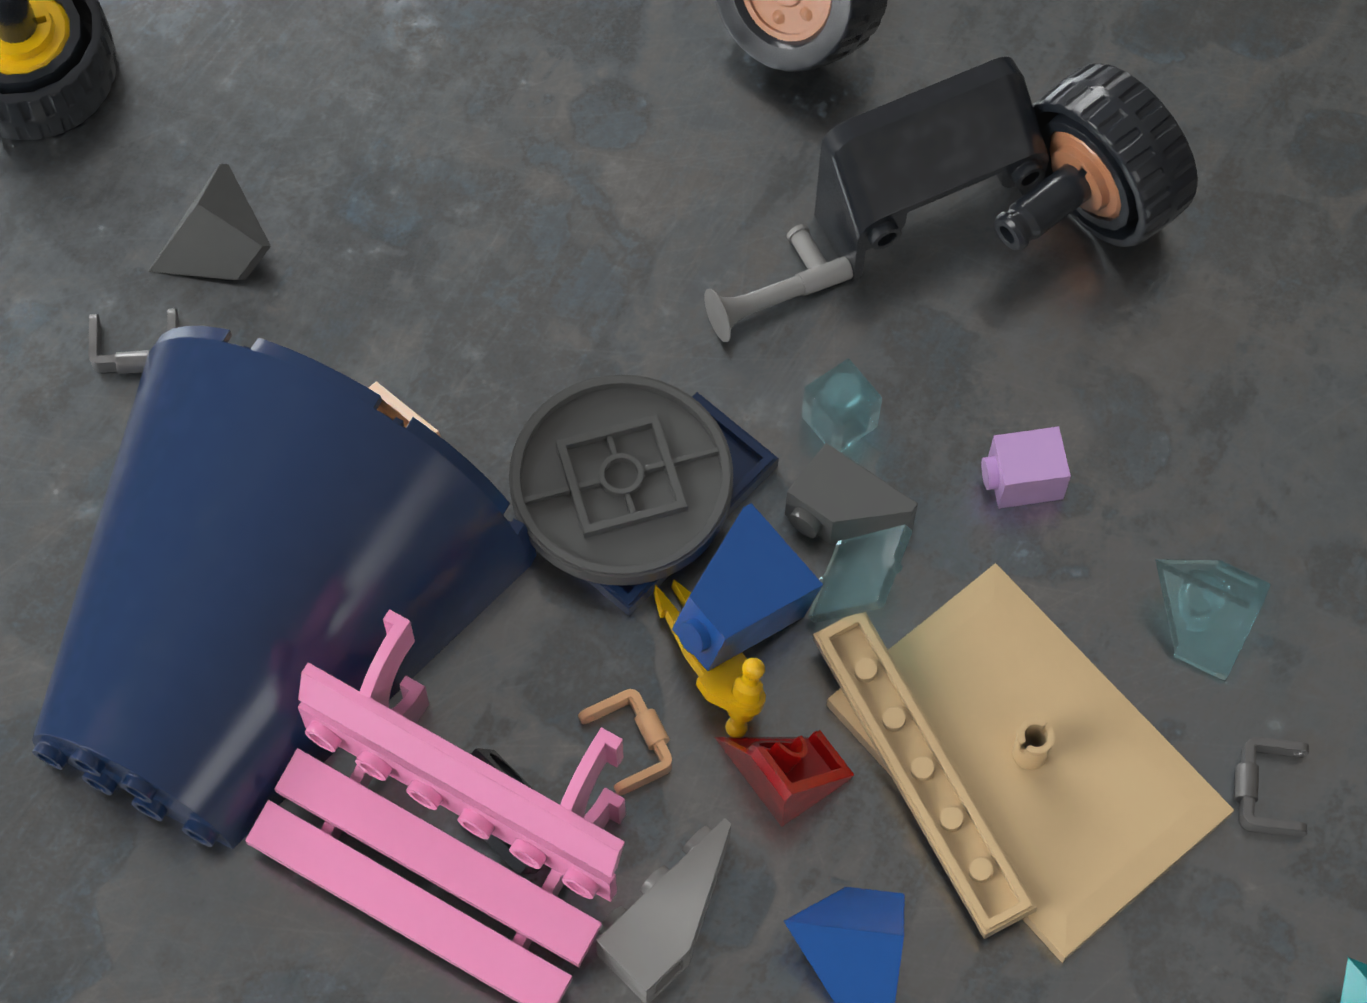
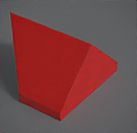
M821 730L813 732L810 737H803L802 735L798 737H714L781 827L837 790L854 776V773Z

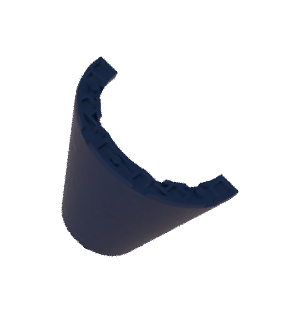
M183 326L163 333L147 356L32 738L35 746L32 753L54 768L62 770L67 763L84 772L82 779L93 788L107 795H112L115 789L126 790L135 796L131 803L136 809L158 821H162L165 815H168L183 823L182 831L203 845L212 847L215 841H218L234 849L250 833L268 800L280 805L286 799L276 793L274 788L297 748L323 763L334 753L320 747L305 734L307 728L304 726L298 709L301 703L298 697L301 672L307 663L314 665L360 691L367 671L387 635L383 618L390 609L410 620L415 639L414 644L404 657L396 673L390 692V700L401 690L400 683L404 677L408 676L412 679L531 566L537 553L530 543L526 525L514 518L511 522L504 517L510 502L495 485L466 457L416 418L412 417L405 428L403 420L397 417L393 420L378 411L377 408L382 402L381 395L312 358L265 339L258 338L252 348L245 345L242 347L228 343L232 337L231 331L228 329L209 326Z

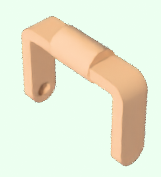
M634 689L624 690L582 710L578 714L581 724H588L629 704L631 705L636 715L634 720L649 750H654L659 763L616 783L613 788L616 794L620 796L667 775L672 769V755L666 745L670 738L655 709H648L640 693Z

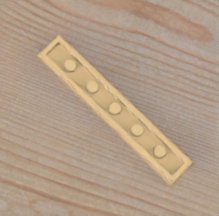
M864 608L814 633L813 640L982 937L986 939L1036 912L1037 906Z

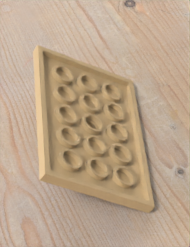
M996 563L888 649L1037 906L1036 912L1022 920L1062 963L1231 817L1234 809ZM840 688L827 699L826 706L888 772Z

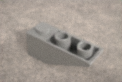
M726 818L712 830L707 825L699 829L683 847L682 851L686 855L670 870L665 865L658 868L641 886L640 892L643 896L628 910L623 906H619L602 922L598 932L600 936L596 939L597 956L643 1003L653 1001L690 965L730 843L731 823Z

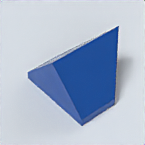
M844 887L784 920L787 928L834 1003H895L904 942V893Z

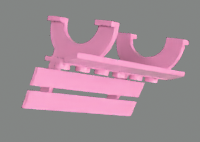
M389 609L383 618L387 635L367 671L360 691L310 663H307L301 672L298 697L301 703L298 709L304 726L307 728L305 734L314 743L328 751L335 752L340 747L357 757L355 760L357 765L349 778L297 748L274 788L276 793L323 819L325 822L322 828H316L268 800L245 841L249 846L518 1003H560L572 981V975L528 951V948L533 941L579 968L602 926V922L557 896L564 884L575 893L588 899H593L595 894L611 902L617 892L616 874L614 873L618 868L625 841L605 831L604 827L609 819L621 824L626 815L625 798L604 788L586 814L585 810L592 789L606 762L618 768L624 758L623 739L601 727L577 767L561 804L552 801L416 724L429 706L426 687L410 677L405 676L400 683L403 699L394 708H389V697L396 673L404 657L415 642L410 620ZM388 776H391L407 785L406 792L423 806L437 810L439 805H442L459 815L457 820L460 825L472 834L482 839H489L492 834L512 845L509 851L526 865L540 869L545 864L552 868L542 887L535 885L368 789L367 787L372 778L375 777L385 781ZM342 832L349 834L516 931L513 940L511 941L338 840Z

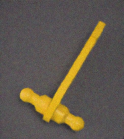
M673 580L671 588L684 607L691 592L676 580ZM655 585L653 594L660 619L666 618L684 657L698 675L696 681L697 688L708 702L727 710L730 716L725 726L727 734L733 738L743 737L748 731L747 722L753 720L762 711L766 701V694L760 680L765 673L764 663L758 658L747 659L741 652L707 671L697 658L683 647L679 637L672 630L680 612L660 588Z

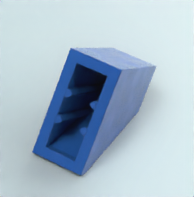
M750 503L743 507L688 597L672 630L679 637L683 647L693 654L703 667L709 671L805 617L821 590L823 583L755 506Z

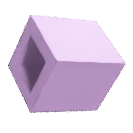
M1059 426L994 435L988 457H983L981 461L986 490L994 489L998 509L1063 500L1071 477Z

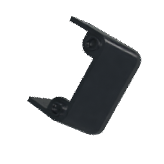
M1011 57L993 59L838 124L826 134L821 143L814 215L838 257L845 256L849 260L853 270L852 281L861 278L863 275L866 250L871 248L875 250L884 249L900 238L908 212L997 175L1004 187H1017L1022 195H1025L1044 180L1049 156L1025 78Z

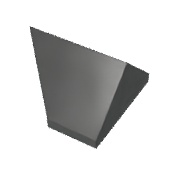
M219 164L192 202L148 272L246 280L270 249L271 245L229 164Z

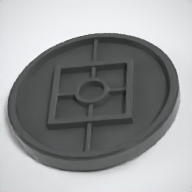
M637 375L601 376L578 382L563 389L543 403L532 414L521 430L512 451L509 468L510 495L516 519L526 525L531 545L554 566L575 577L594 583L606 585L642 584L667 577L681 570L698 558L714 541L726 520L733 492L732 457L725 436L715 419L698 401L684 391L649 377Z

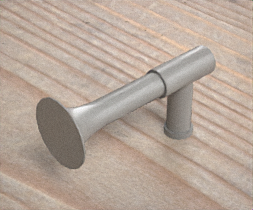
M806 224L797 225L787 233V239L793 244L808 270L799 272L794 277L736 297H722L717 295L714 290L706 289L704 302L709 321L717 336L723 342H728L731 338V329L741 319L795 297L806 296L852 279L853 270L849 260L844 256L827 262L810 235L808 226Z

